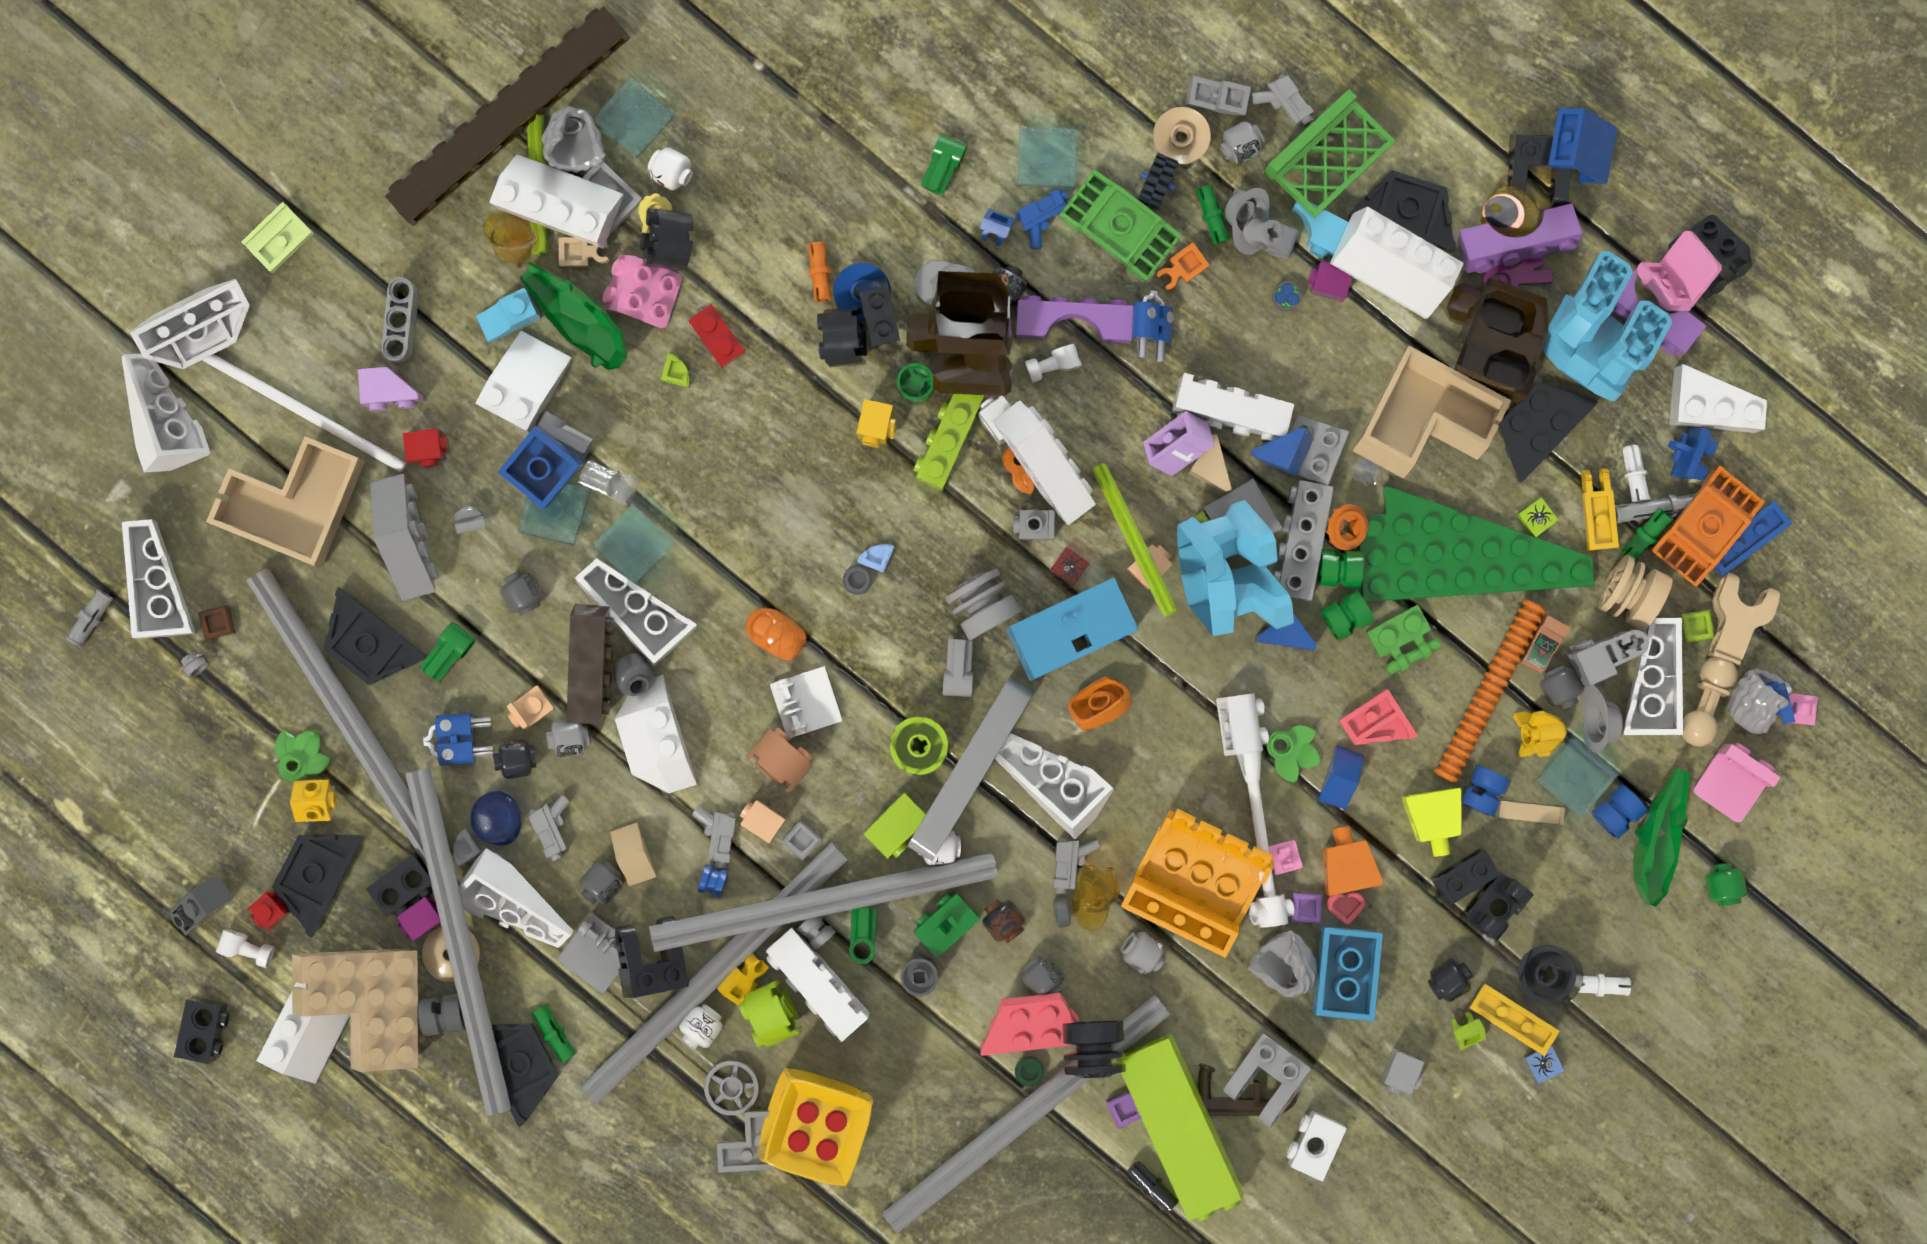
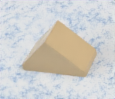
M1214 434L1212 437L1215 446L1196 459L1189 474L1218 491L1227 493L1232 489L1218 435Z
M638 822L610 832L616 861L629 886L657 877Z

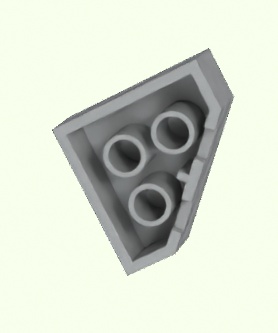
M404 474L370 482L373 538L401 600L404 601L436 592L435 580L439 579L435 563H431L425 541L428 540V534L424 523H421L415 504L417 493L413 483L408 484Z

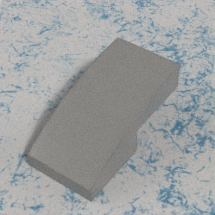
M1192 76L1189 80L1185 106L1245 116L1251 87L1225 80L1217 82Z

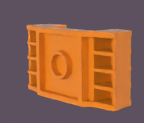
M1721 465L1712 469L1706 475L1705 479L1698 485L1701 488L1669 529L1659 534L1655 545L1651 544L1648 548L1695 587L1719 563L1765 503L1763 499L1758 497Z

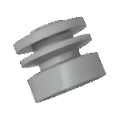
M997 568L989 572L979 573L956 586L954 591L945 598L948 604L959 599L962 601V605L952 610L954 615L965 611L970 615L960 624L969 641L1022 612L1013 595L1003 598L998 597L997 593L1006 586L1005 581L995 586H992L990 583L1001 575Z

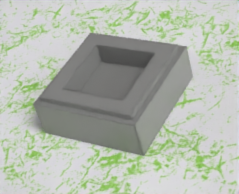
M800 820L781 842L803 861L822 838Z

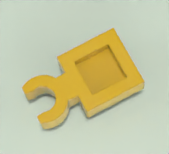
M752 953L745 960L744 967L741 970L735 967L717 989L723 996L739 1006L744 1001V995L752 992L758 986L755 979L764 975L769 967L763 960H759Z

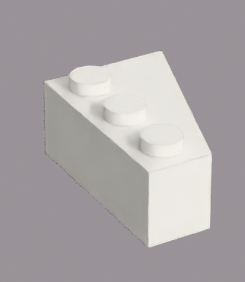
M1684 364L1674 368L1669 425L1751 433L1765 430L1767 400Z

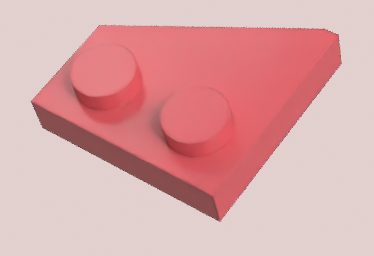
M1388 689L1383 690L1338 720L1353 745L1412 739L1418 736Z

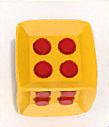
M784 1067L767 1110L770 1113L768 1117H765L761 1130L759 1147L757 1149L759 1160L794 1175L825 1184L846 1187L856 1167L867 1133L873 1098L868 1092L861 1091L846 1083L807 1071Z

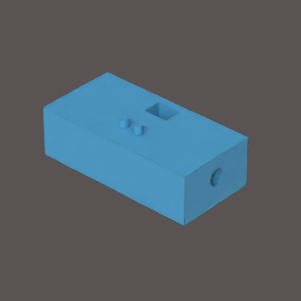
M1111 578L1019 621L1005 630L1029 681H1032L1139 629L1115 578ZM1083 636L1088 648L1076 652L1071 641Z

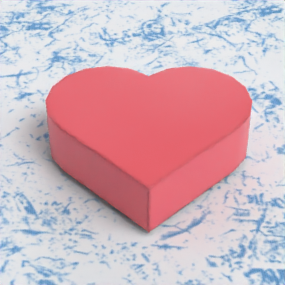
M1351 891L1345 895L1342 893L1328 896L1326 906L1336 918L1348 927L1364 909L1365 899L1360 893Z

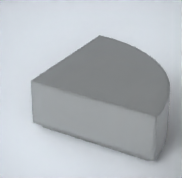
M467 828L458 834L453 847V861L457 869L483 852Z

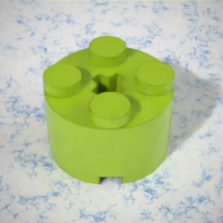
M922 716L908 718L896 727L891 736V756L897 766L905 772L915 775L931 773L941 766L947 756V735L944 729L930 718ZM916 737L920 741H927L928 745L924 747L925 752L922 754L918 750L913 751L911 748L915 744L913 739Z
M775 980L745 994L744 1002L739 1004L742 1016L745 1020H750L754 1029L751 1031V1034L758 1047L764 1045L770 1048L802 1032V1026L796 1028L795 1021L800 1019L796 1006L787 989L781 991L778 988L782 984L779 980Z

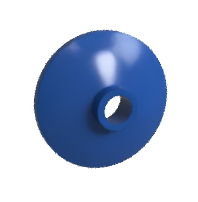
M862 262L847 266L839 273L834 282L833 295L838 308L861 307L863 316H858V319H866L860 293L856 291L858 283L886 277L891 296V286L888 277L879 267L870 263Z

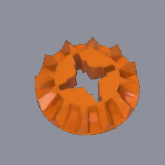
M1342 504L1340 508L1333 509V515L1326 519L1329 524L1325 532L1329 535V542L1337 549L1352 550L1358 547L1367 535V516L1356 505ZM1343 521L1350 522L1347 526L1348 532L1341 531L1344 528Z

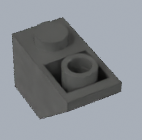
M216 874L189 891L169 914L174 925L181 929L186 936L222 910L234 897Z

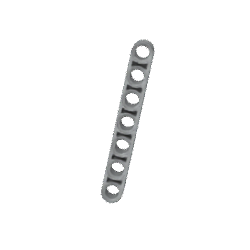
M1009 677L907 845L909 848L931 861L934 860L1034 694V691Z

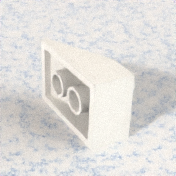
M520 331L489 377L475 404L530 433L540 420L572 357Z

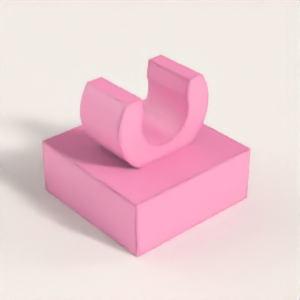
M1791 693L1789 699L1796 721L1792 723L1815 726L1818 697Z
M1295 839L1268 846L1269 853L1273 855L1271 860L1275 861L1273 865L1274 875L1303 868Z

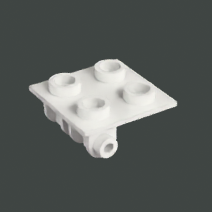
M825 666L770 684L785 733L790 738L842 721Z

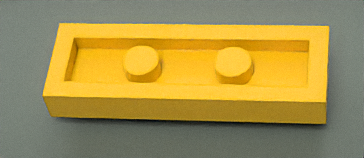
M1483 983L1468 1007L1542 1056L1546 1055L1560 1032L1485 983Z

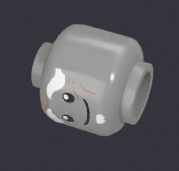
M1145 931L1131 933L1121 946L1123 962L1140 974L1145 975L1152 970L1158 971L1165 961L1163 944Z

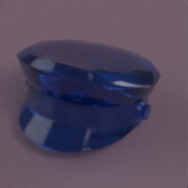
M501 791L486 793L475 802L472 808L471 827L476 836L485 842L498 846L508 845L519 835L521 829V810L509 794Z

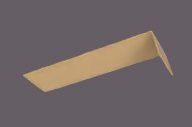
M1501 801L1499 818L1564 825L1565 808Z

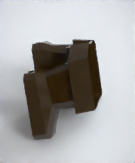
M938 271L935 295L930 305L929 313H915L908 316L906 342L908 348L918 352L953 353L934 357L933 388L939 393L1005 396L1011 392L1012 363L1008 358L1012 347L1010 294L998 274Z
M1491 278L1487 279L1483 289L1466 283L1455 286L1445 311L1449 321L1463 326L1457 340L1463 344V348L1454 370L1511 400L1510 403L1518 405L1526 401L1538 369L1537 360L1548 334L1547 299Z

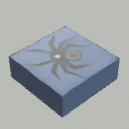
M1552 1045L1545 1056L1536 1051L1524 1056L1538 1084L1564 1072Z

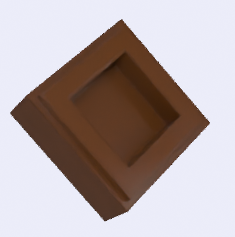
M228 605L198 612L205 640L208 641L236 634Z

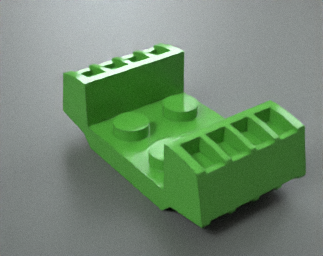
M1095 169L1059 215L1062 222L1077 234L1081 231L1126 265V271L1141 282L1148 281L1182 236L1151 209Z

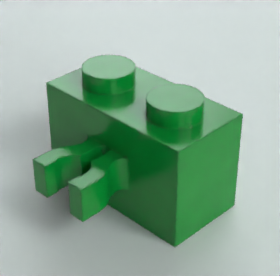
M948 892L936 903L939 908L930 915L928 912H925L914 922L917 928L914 929L913 933L936 959L980 921V917L958 892L953 896Z

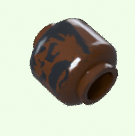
M997 899L984 909L987 914L984 916L982 924L995 941H1005L1007 944L1025 930L1023 928L1025 917L1011 900L1001 903Z

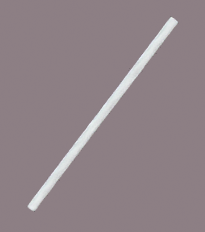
M212 354L202 360L400 473L406 468L407 463L217 355Z

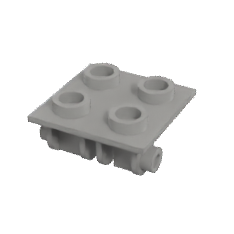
M1298 415L1292 431L1304 427L1312 434L1313 441L1297 476L1312 480L1317 484L1329 486L1350 432Z
M591 913L588 919L579 927L578 932L557 960L602 994H604L619 974L620 963L615 930Z

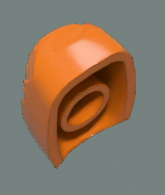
M769 607L754 610L748 616L745 623L749 639L760 649L782 660H794L802 651L807 641L805 631L797 623L783 613Z
M1106 676L1079 691L1070 699L1067 708L1074 722L1081 730H1091L1106 723H1111L1125 714L1131 707L1132 696L1123 683Z

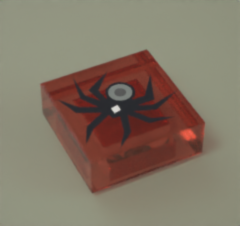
M1066 547L1050 571L1074 587L1090 563Z

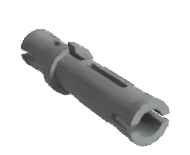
M1697 493L1683 496L1670 494L1666 498L1615 505L1616 523L1651 518L1658 508L1666 511L1671 517H1677Z

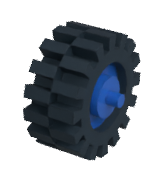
M1157 153L1149 174L1143 172L1141 176L1146 179L1138 198L1141 203L1159 210L1167 189L1173 190L1175 187L1170 182L1179 161Z

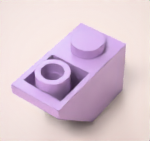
M388 367L358 369L360 404L369 407V411L387 410V405L398 404L399 409L415 408V403L424 402L423 396Z

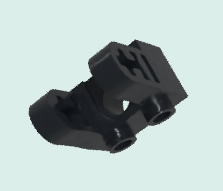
M1510 134L1506 194L1515 197L1522 206L1525 201L1528 165L1549 166L1553 136ZM1552 168L1549 193L1550 208L1568 204L1571 169Z
M1499 872L1501 875L1483 886L1460 915L1487 938L1498 941L1509 927L1507 921L1513 914L1518 915L1534 896L1521 883L1507 877L1502 872ZM1500 899L1503 903V909L1499 914L1493 915L1490 905L1494 900Z
M674 916L659 918L656 925L676 921ZM629 924L616 927L615 940L620 963L618 970L624 998H637L689 987L682 946L660 951L662 960H658L654 964L643 965L634 926Z

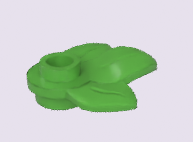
M1298 725L1287 732L1276 731L1269 736L1266 748L1268 753L1275 758V770L1283 779L1295 783L1297 781L1299 768H1311L1321 763L1318 752L1309 744L1316 734V731L1312 728ZM1280 739L1284 740L1286 744L1285 748L1281 751L1277 750L1275 746L1276 742Z
M283 730L277 737L275 753L280 759L278 772L284 780L294 782L303 779L305 775H318L329 765L330 758L318 753L321 740L317 730L305 731L296 738L289 731ZM292 762L298 764L295 771L287 770L288 765Z

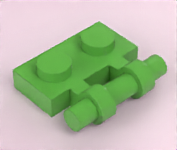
M1418 605L1366 632L1379 658L1388 653L1391 654L1393 661L1385 665L1389 675L1399 670L1403 672L1409 669L1410 664L1421 658L1426 660L1432 656V652L1441 648L1437 638L1427 643L1424 641L1422 635L1432 629ZM1413 640L1416 648L1403 655L1399 647Z

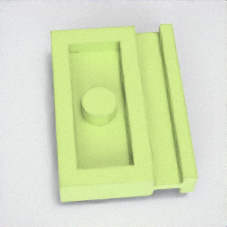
M282 202L241 242L271 273H274L314 233Z

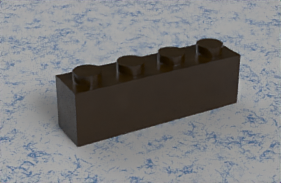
M575 603L571 611L566 722L601 725L604 716L610 714L611 698L606 697L607 688H611L612 671H607V666L613 657V644H608L609 635H613L614 617H610V607Z

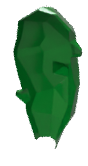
M528 262L527 264L530 266L520 276V280L535 298L546 318L571 345L579 348L591 357V365L594 368L600 365L607 370L620 368L628 358V352L623 331L609 313L595 299H592L568 279L565 280L555 276L534 263Z
M1680 768L1673 769L1663 789L1652 800L1643 827L1635 829V835L1639 838V841L1635 846L1633 858L1634 883L1644 903L1655 907L1668 893L1678 863L1682 829L1688 821L1685 810L1690 774L1689 772L1682 771ZM1660 829L1665 832L1662 836L1658 837Z

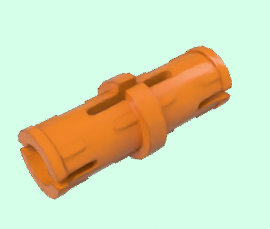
M826 242L809 243L808 250L811 269L808 272L809 277H812L814 302L831 301L829 275L832 273L831 267H828Z

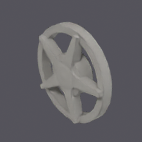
M728 1060L717 1064L708 1073L704 1092L708 1103L717 1112L724 1115H739L747 1111L755 1103L759 1093V1082L755 1072L747 1064L737 1060ZM734 1065L731 1076L723 1079L714 1075L721 1067ZM738 1066L750 1074L753 1083L742 1082L738 1077ZM711 1078L720 1084L721 1094L715 1101H713L709 1090ZM754 1087L751 1101L743 1107L740 1095L744 1089ZM726 1098L734 1100L739 1109L726 1110L717 1104Z

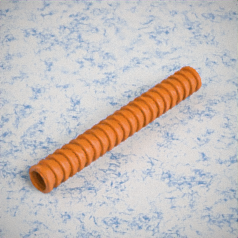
M1530 600L1522 601L1523 607L1518 608L1517 612L1519 615L1514 616L1513 620L1515 622L1510 624V632L1505 633L1506 640L1501 641L1502 647L1496 651L1498 655L1492 658L1494 663L1489 664L1488 668L1490 670L1485 672V680L1480 681L1481 688L1476 689L1477 695L1471 699L1473 703L1467 706L1469 709L1468 713L1464 712L1463 716L1465 718L1460 720V728L1455 729L1456 736L1451 737V745L1448 744L1446 746L1448 749L1447 753L1443 752L1442 754L1444 757L1443 761L1439 760V768L1434 769L1437 776L1451 783H1458L1457 776L1462 775L1463 771L1461 769L1466 767V759L1471 758L1470 751L1475 750L1474 744L1479 742L1478 736L1484 733L1482 728L1487 727L1488 723L1486 721L1491 719V711L1496 710L1495 703L1500 702L1499 696L1504 694L1503 688L1509 685L1507 680L1512 679L1513 675L1511 673L1516 671V663L1521 662L1520 655L1525 654L1524 648L1529 646L1528 640L1534 637L1532 632L1537 631L1538 627L1536 625L1541 623V615L1546 614L1544 608Z

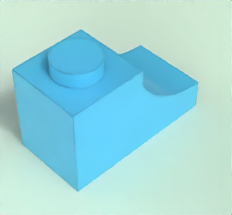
M1296 201L1291 212L1298 216L1306 227L1308 233L1306 246L1310 247V252L1319 258L1325 259L1326 256L1332 258L1349 222L1326 210H1323L1314 219Z
M525 288L499 299L494 306L476 315L489 343L542 319L530 293Z

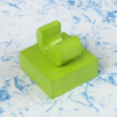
M1469 1012L1465 1013L1468 1023L1464 1026L1458 1025L1455 1018L1451 1020L1454 1039L1460 1051L1486 1039L1485 1028L1480 1019L1474 1020Z

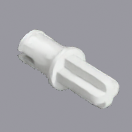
M1639 445L1626 446L1622 450L1627 471L1624 477L1629 482L1631 502L1651 500L1645 477L1648 472L1643 467Z

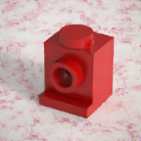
M274 890L265 892L248 907L252 912L251 919L260 928L265 927L269 931H272L291 914L287 904L279 898Z

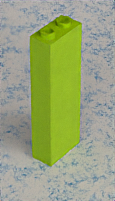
M1167 1034L1125 1052V1057L1117 1058L1116 1063L1126 1064V1072L1121 1074L1188 1221L1196 1218L1197 1221H1203L1213 1216V1211L1223 1208L1224 1211L1238 1206L1240 1204L1239 1201L1242 1200L1244 1190L1173 1034Z

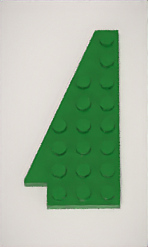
M1389 486L1383 487L1385 514L1366 515L1368 519L1367 535L1358 546V550L1363 552L1361 591L1365 602L1594 586L1593 560L1591 556Z

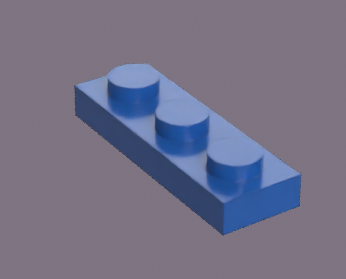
M1771 501L1756 513L1752 522L1714 567L1720 576H1724L1792 524L1776 501Z

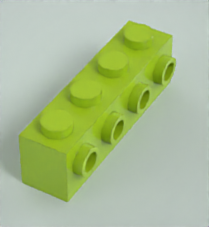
M953 394L949 404L943 403L937 418L941 419L940 425L937 430L931 429L925 443L930 446L926 456L920 455L913 471L918 472L916 480L940 491L944 490L986 395Z

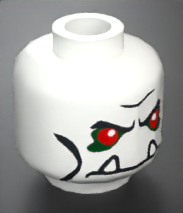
M670 147L657 150L652 155L648 164L651 179L672 191L677 190L682 185L686 186L693 175V171L690 170V159Z

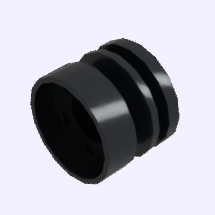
M1089 1021L1062 1024L1063 1043L1077 1046L1076 1052L1064 1055V1060H1077L1078 1065L1065 1066V1075H1074L1081 1078H1105L1117 1073L1126 1072V1064L1112 1063V1058L1125 1057V1052L1112 1050L1111 1047L1113 1043L1124 1041L1123 1021Z

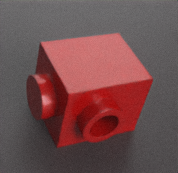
M430 429L403 433L406 462L410 464L421 463V467H434L439 465L438 461L446 460L445 452H449V442L447 435H443L441 430Z

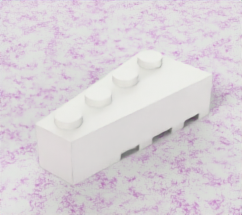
M1183 373L1179 379L1171 413L1177 414V417L1187 411L1208 422L1210 428L1221 430L1222 426L1233 428V433L1247 437L1250 436V433L1261 435V440L1266 442L1273 441L1286 435L1288 432L1294 408L1292 403L1261 394H1255L1254 397H1251L1248 391L1236 387H1227L1226 390H1223L1218 382L1208 379L1194 382V375Z
M152 519L122 522L132 638L145 639L196 634L158 523Z
M597 558L575 577L576 583L597 606L610 607V617H614V624L646 657L653 667L697 629L696 623L685 618L676 610L632 583Z

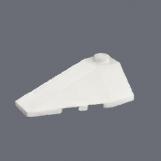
M123 354L122 364L135 447L144 473L171 471L208 456L211 452L201 425L197 420L193 421L184 409L186 406L182 398L177 399L168 386L170 381L157 362L144 359L142 354Z
M1012 733L1008 735L994 758L1074 839L1097 818L1114 790L1093 769L1073 763L1064 756L1055 755L1042 749L1041 746Z
M487 848L474 861L458 885L464 910L482 919L484 915L500 920L499 925L508 928L509 925L519 927L524 930L526 936L557 948L573 933V930L512 864Z

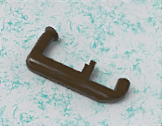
M1199 1064L1198 1091L1209 1116H1259L1270 1101V1099H1260L1259 1080H1253V1085H1250V1097H1239L1236 1101L1231 1097H1211L1212 1072H1215L1216 1069L1207 1064ZM1298 1094L1295 1095L1283 1113L1295 1105Z

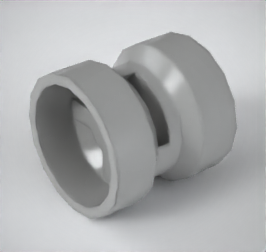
M822 916L806 919L795 929L800 936H805L809 940V946L814 951L836 933L830 925H826L823 922Z

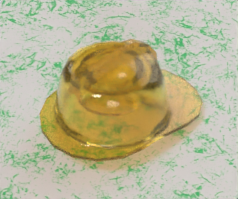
M498 212L490 215L483 224L484 233L493 246L496 257L502 262L514 263L517 268H522L523 261L530 258L533 252V245L538 240L529 222L507 212Z
M1084 865L1079 869L1072 908L1078 923L1088 930H1097L1104 925L1110 905L1119 897L1120 886L1115 877L1114 868H1097L1093 865Z

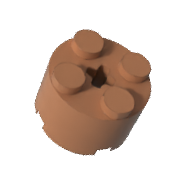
M777 728L775 731L768 729L746 754V757L750 760L754 756L758 760L754 765L778 786L783 782L788 785L785 791L791 793L813 767L810 763L813 757L802 747L795 749L788 742L791 738L781 729Z

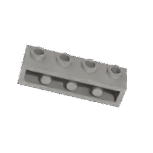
M1299 480L1296 482V486L1290 487L1288 503H1291L1292 507L1290 515L1285 514L1282 531L1287 533L1285 543L1280 542L1277 553V560H1281L1279 572L1274 571L1273 576L1288 592L1291 599L1307 602L1313 599L1327 526L1326 519H1328L1334 489L1332 486Z

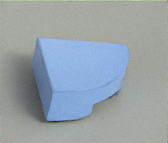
M889 544L872 546L860 555L857 563L884 573L895 546Z

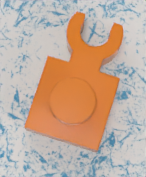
M1191 243L1170 258L1169 262L1173 267L1159 270L1156 278L1159 279L1163 275H1168L1171 278V283L1164 289L1170 291L1176 286L1177 280L1180 277L1186 284L1209 268L1210 265L1195 244Z

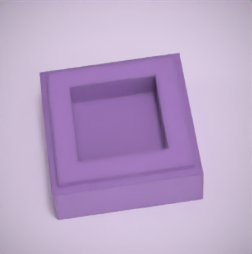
M1292 893L1294 915L1291 916V922L1321 923L1322 894Z
M1129 1090L1106 1101L1118 1129L1141 1119Z

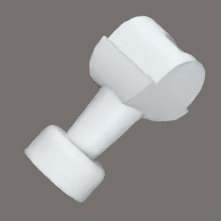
M1075 344L1053 350L1051 352L1052 357L1041 362H1037L1035 358L1025 361L1032 383L1042 380V373L1058 369L1066 372L1081 367L1082 363L1079 360Z
M223 929L216 949L217 953L226 957L242 955L255 958L256 965L263 968L269 966L275 946L263 944L260 948L246 942L248 936L245 934Z

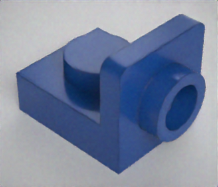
M1778 681L1766 682L1765 685L1771 686L1774 691L1789 701L1786 707L1777 712V717L1781 716L1783 724L1796 722L1785 683L1779 684Z

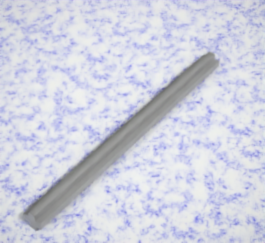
M266 568L259 571L256 575L247 579L246 582L427 867L408 788L270 569Z
M426 768L405 773L486 1116L509 1111L511 1105L431 769Z
M831 842L773 900L818 890L848 858ZM781 925L737 934L688 981L689 987L681 988L581 1086L583 1092L593 1102L598 1104L682 1022L694 1007L699 1006L735 967L738 968Z
M988 853L956 860L948 865L918 868L649 926L654 952L995 879L998 878L994 855Z
M1156 995L1152 996L1122 1020L1124 1041L1111 1044L1112 1050L1125 1052L1171 1015ZM1077 1060L1071 1061L1066 1066L1078 1065ZM1065 1067L885 1210L882 1214L885 1220L898 1234L1091 1078L1065 1075Z

